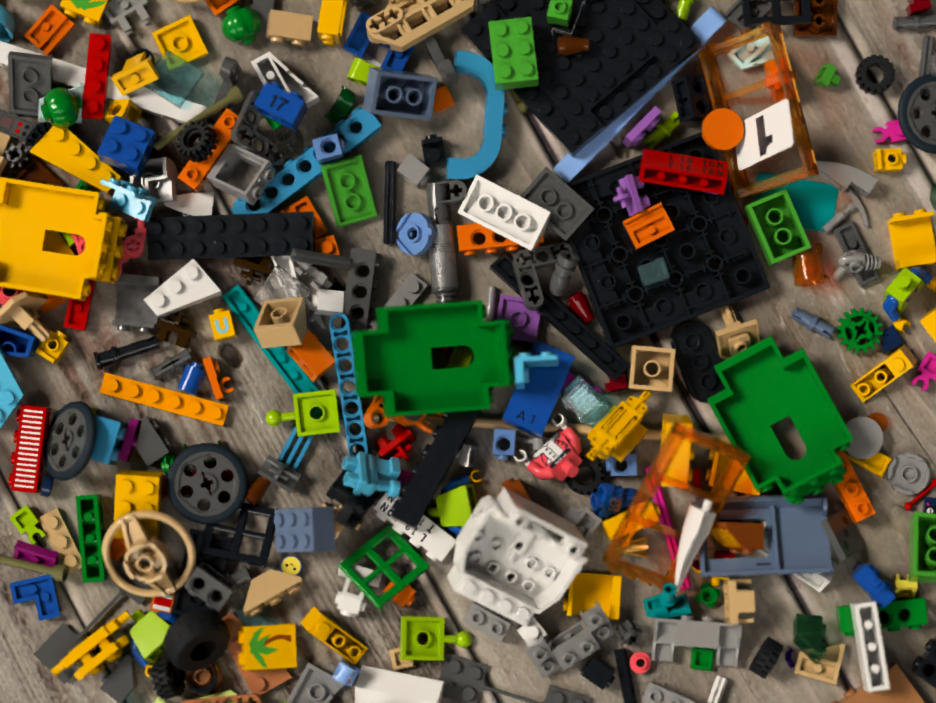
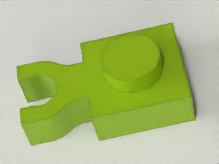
M25 505L9 517L21 535H24L26 532L28 533V538L32 545L38 543L34 539L36 533H39L42 538L47 536L44 530L36 526L40 521L29 505Z

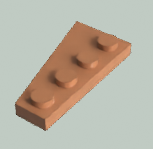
M234 612L222 618L230 633L227 649L251 693L260 696L293 677L285 668L243 670L242 666L238 664V653H241V644H238L237 632L241 631L240 626L245 624Z

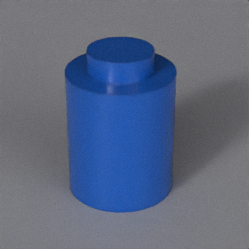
M192 362L191 365L187 364L177 388L197 396L207 373L203 371L204 366Z

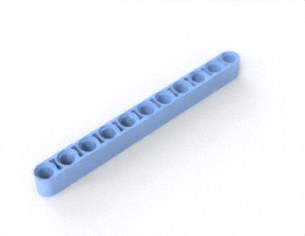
M711 6L689 29L700 40L702 48L728 20L716 8ZM699 50L577 154L571 157L568 153L554 167L553 171L566 183L572 182Z

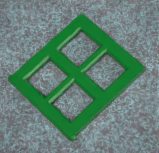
M390 524L342 563H338V567L380 610L386 603L430 568L426 561ZM389 537L400 550L387 561H384L374 548ZM405 554L417 567L401 578L390 565ZM367 555L378 568L362 579L351 566ZM383 572L395 585L379 597L368 586V583Z

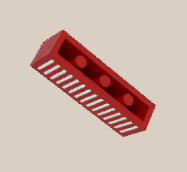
M21 405V409L17 411L16 421L19 422V427L14 433L16 450L11 455V464H14L13 473H10L8 478V485L11 486L10 490L30 493H40L44 445L49 428L51 408Z

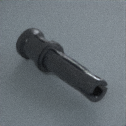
M156 335L118 348L117 346H112L110 350L100 353L97 351L93 352L99 371L108 365H119L122 362L121 360L160 349Z

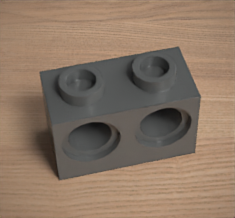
M202 561L196 567L184 585L192 596L199 597L205 601L209 608L220 611L226 605L239 586L205 561ZM197 578H202L205 585H201ZM215 590L220 591L223 598L218 597L215 594Z

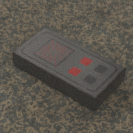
M0 109V132L26 142V137L38 124Z

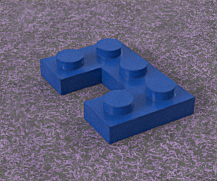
M363 11L343 46L344 51L360 59L363 58L371 43L367 37L366 22L372 16ZM400 32L397 33V38L402 36ZM379 43V45L389 49L380 68L403 71L416 45L404 52L391 50L388 44Z

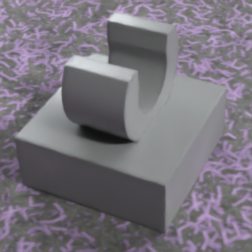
M463 444L462 451L459 450L455 457L456 459H461L460 466L475 468L478 447Z

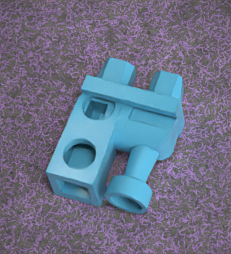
M361 451L358 452L356 457L345 456L342 461V469L349 471L344 475L343 482L344 486L353 487V494L360 496L362 492L366 496H370L375 491H384L389 497H398L401 487L400 481H397L401 473L399 458L391 457L390 460L376 458L371 454L365 455V452Z

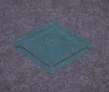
M168 50L155 67L160 74L159 79L145 85V87L176 107L181 108L204 73Z

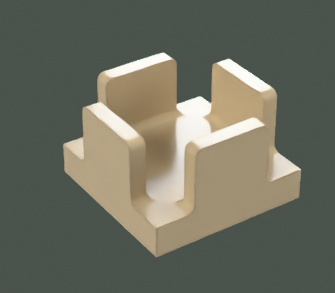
M722 579L725 622L728 624L754 623L753 617L738 618L739 613L755 612L754 591L747 588L737 589L736 585L752 583V579Z

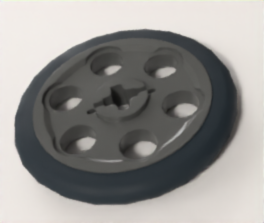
M934 73L918 77L908 84L899 100L897 114L900 128L907 140L917 149L926 153L936 154V117L932 115V111L936 112V74ZM923 89L927 90L930 94L928 101H924L921 98V91ZM914 107L920 111L918 119H914L911 116V110ZM923 126L928 127L930 130L928 138L923 137L921 134Z
M81 401L68 403L58 411L49 426L44 445V460L48 472L59 481H67L79 475L93 454L97 438V422L93 410L86 403Z
M200 443L183 450L174 459L168 471L166 489L169 500L181 516L199 524H215L232 517L240 509L245 501L248 490V476L241 459L233 451L215 443ZM213 456L216 458L217 464L214 468H207L204 461L206 457ZM193 464L196 467L197 471L194 476H187L185 474L184 468L186 465ZM226 469L231 470L234 475L230 482L224 481L221 477L222 472ZM202 472H204L208 480L213 481V484L210 485L212 495L207 487H202L201 485L204 482ZM188 485L192 487L193 495L186 498L181 494L183 486ZM221 491H227L230 494L229 502L222 503L219 501L218 495ZM201 499H207L210 502V508L207 511L199 509L198 502Z

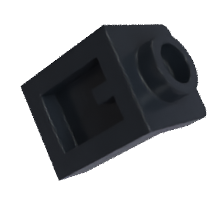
M437 134L425 136V139L421 140L425 165L429 168L447 165L442 136L437 137Z

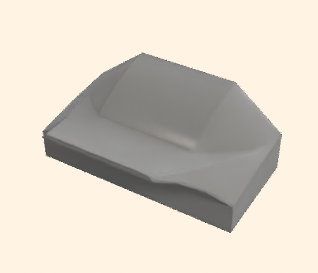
M570 507L563 516V518L577 526L585 541L602 522V519L587 507L581 509Z

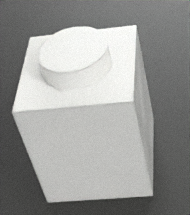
M318 289L316 295H312L311 307H315L314 314L333 316L335 313L343 312L344 291Z
M532 616L526 627L520 625L517 628L518 633L529 647L540 640L539 637L547 635L534 616Z

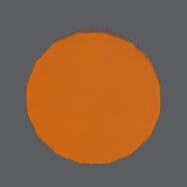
M726 108L715 109L707 114L702 122V138L714 150H730L737 146L743 138V122L733 110Z

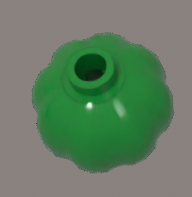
M241 4L227 10V16L222 20L224 36L234 43L243 42L244 45H248L256 40L254 36H256L261 27V19L258 12L251 7L242 8Z
M61 87L51 89L44 97V104L40 106L45 121H51L52 125L58 128L72 126L78 119L79 109L83 108L79 96H74L68 89Z

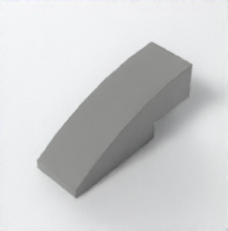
M813 161L808 167L810 171L841 192H844L849 186L863 197H866L878 181V179L862 170L841 163Z

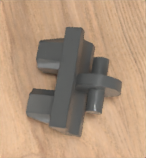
M270 455L267 456L258 471L259 475L290 494L302 476Z

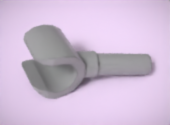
M515 437V441L533 444V450H539L545 445L544 440L540 438Z

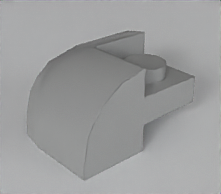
M168 157L148 159L140 177L130 175V183L134 187L151 191L149 195L157 198L155 205L177 201L176 181H179L177 178L178 171L173 161Z

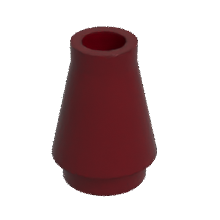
M582 290L567 298L568 306L579 316L584 324L595 318L587 295L583 294Z

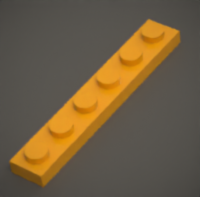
M106 372L99 392L224 426L229 410V405Z

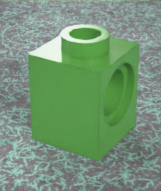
M550 0L546 15L547 23L568 28L573 10V0Z

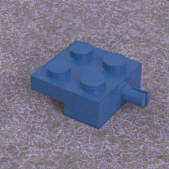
M858 563L853 568L854 572L851 574V577L873 601H876V605L879 608H885L896 598L892 593L894 591L893 587L887 581L883 582L878 577L880 573L872 564L869 566L868 564Z

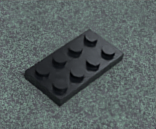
M190 528L189 533L196 548L195 569L202 561H205L225 575L228 560L199 554L204 531ZM213 533L210 547L230 551L233 538ZM187 547L185 549L179 578L183 574L187 565ZM197 578L201 585H205L202 578ZM184 586L175 592L171 609L173 614L184 615L193 610L201 609L216 612V610L209 608L205 601L199 597L192 596ZM215 590V594L220 597V591Z

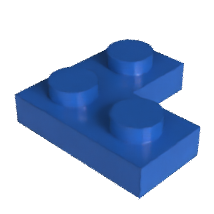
M51 575L9 583L14 604L35 600L39 621L62 616L55 580L51 578Z

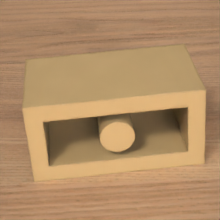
M271 9L268 13L266 38L271 39L273 43L282 44L284 41L292 42L293 46L304 47V44L307 45L311 41L313 16Z

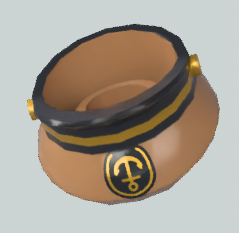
M216 662L204 669L193 672L185 671L184 681L188 689L199 696L213 694L222 683V671Z

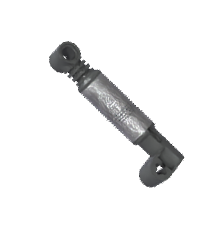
M460 180L426 184L428 217L431 219L433 227L437 230V236L433 239V243L428 250L432 293L438 299L436 303L457 302V299L454 297H456V293L459 291V282L457 280L454 225L450 220L449 205L462 204L469 190ZM450 186L452 192H457V188L462 190L458 197L454 193H450L451 200H448L447 187Z

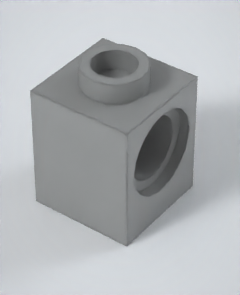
M410 153L397 168V173L416 188L420 184L424 186L431 177L429 175L430 168Z

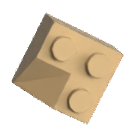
M304 297L264 301L253 329L262 348L302 345L307 331Z
M632 345L630 349L627 389L672 392L676 349Z

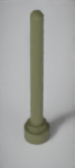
M235 85L228 89L229 92L226 93V97L156 141L154 148L160 150L177 139V136H181L180 130H185L183 126H190L189 122L193 121L195 123V120L204 121L229 104H235L236 102L239 104L245 100L237 86Z
M0 555V564L48 574L55 581L63 583L67 579L69 572L67 565L58 564L52 567Z

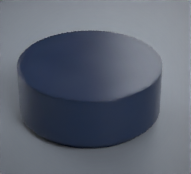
M45 475L41 496H50L54 483L53 476Z

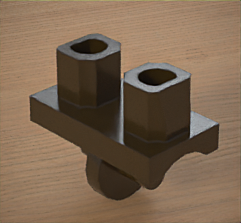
M271 256L261 257L259 264L252 262L253 257H235L233 264L249 270V272L241 270L240 276L247 278L246 285L251 286L253 280L261 282L262 276L256 275L255 272L272 277L274 270L272 269L273 261Z
M179 311L177 316L169 315L168 320L175 322V325L161 320H157L156 327H159L156 339L169 342L171 333L174 332L179 334L175 345L183 348H188L192 338H196L197 332L181 327V325L189 327L191 322L184 319L185 312Z

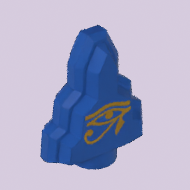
M600 483L598 491L591 494L590 502L592 509L596 511V515L599 518H605L611 513L619 512L623 507L639 503L642 498V492L633 488L616 486L613 483Z

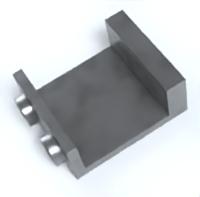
M121 274L120 278L116 280L118 283L115 320H112L111 324L117 326V330L130 331V327L138 328V332L151 333V329L157 330L156 323L158 317L145 303L144 299L162 285V279L154 276Z

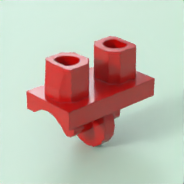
M398 424L392 429V433L396 436L394 440L389 443L384 436L376 441L378 453L384 460H390L391 457L399 459L404 457L406 461L410 459L407 453L413 449L410 444L416 438L409 429Z

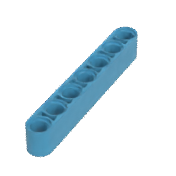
M338 312L331 317L329 325L348 451L350 456L356 457L357 454L354 452L353 447L357 444L362 445L366 455L369 452V442L366 425L363 421L362 397H356V387L354 391H347L344 388L345 381L350 380L355 384L352 328L349 316L344 312ZM338 316L343 317L346 321L345 327L338 328L334 323L335 318ZM339 338L348 340L349 346L347 349H341L338 346ZM343 359L351 361L352 368L350 370H344L341 367ZM355 402L358 405V411L355 413L350 412L347 409V404ZM358 423L362 431L355 434L350 430V425Z

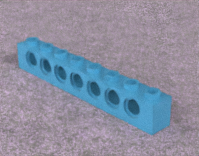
M361 106L356 108L351 113L352 117L346 121L344 119L339 121L334 126L335 130L320 136L324 137L337 133L338 137L345 138L346 151H342L343 158L318 163L314 146L311 147L309 145L300 152V157L296 160L294 158L290 159L283 165V170L279 173L276 171L274 178L268 183L262 196L257 200L261 203L258 211H251L249 203L238 199L233 203L232 212L234 214L274 213L322 176L320 165L344 159L381 131L382 125L373 114L363 110ZM353 124H360L362 126V130L359 133L351 132L350 128ZM328 143L325 145L324 150L332 153L336 146L333 143ZM305 162L312 165L308 172L300 170V166ZM288 175H292L295 178L294 183L291 185L283 183L284 178ZM275 188L278 190L275 198L267 197L266 194L269 189Z

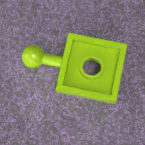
M336 389L293 394V412L281 413L278 410H270L265 417L267 424L272 427L280 425L282 421L296 420L297 437L341 432ZM314 407L322 409L323 415L320 419L312 418L311 410Z
M401 616L400 660L444 661V643H456L461 648H467L472 643V635L467 631H460L457 635H444L445 617ZM421 632L427 635V642L424 645L419 644L417 641V636Z

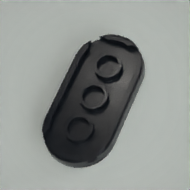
M694 320L679 324L672 332L670 338L671 349H676L675 360L689 394L699 402L708 403V398L725 390L714 369L715 365L722 362V358L719 356L713 335L706 325Z

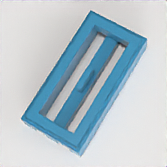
M294 427L277 459L280 462L283 461L297 434L296 427ZM313 435L305 436L308 439L291 469L296 471L314 438ZM304 436L299 437L285 463L288 467Z

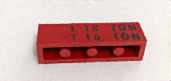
M643 148L638 181L724 195L728 179V162Z

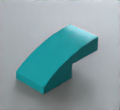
M687 593L676 596V603L671 607L661 605L659 595L643 599L647 617L670 618L692 613Z

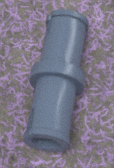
M796 307L795 311L791 314L790 319L806 326V329L809 331L813 330L827 339L830 337L829 334L833 333L834 326L818 319V316L815 314L811 315L799 307Z

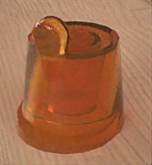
M816 243V252L800 253L792 257L794 286H811L831 281V277L825 274L822 263V243Z

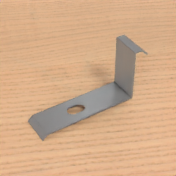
M583 1L581 4L572 33L552 28V35L553 32H557L567 36L573 35L583 5H585V1Z

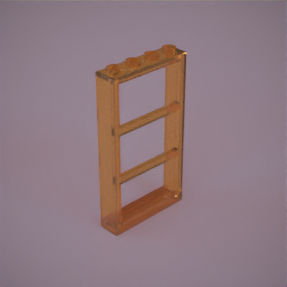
M771 22L759 24V28L756 30L747 29L741 31V35L738 37L729 36L723 38L722 43H710L705 46L706 49L698 52L713 111L719 108L730 109L729 100L781 82L785 99L789 101L791 124L803 167L749 184L746 169L741 171L738 169L736 147L727 151L724 150L736 199L749 198L819 175L780 25H774ZM769 36L778 75L725 93L716 56Z
M674 422L602 557V560L608 565L607 569L615 574L622 572L632 580L639 578L649 586L656 584L662 590L666 583L675 585L677 555L666 575L620 559L638 525L680 539L681 531L643 517L661 482L704 499L712 500L713 504L710 511L717 513L712 525L713 528L751 456L737 446ZM684 439L729 457L711 492L665 475Z

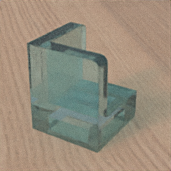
M663 257L637 268L643 287L670 278Z

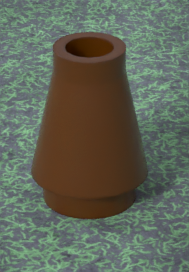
M567 35L558 37V55L568 56L589 51L588 38Z
M262 476L258 477L248 485L245 499L253 505H256L258 502L260 503L271 481Z

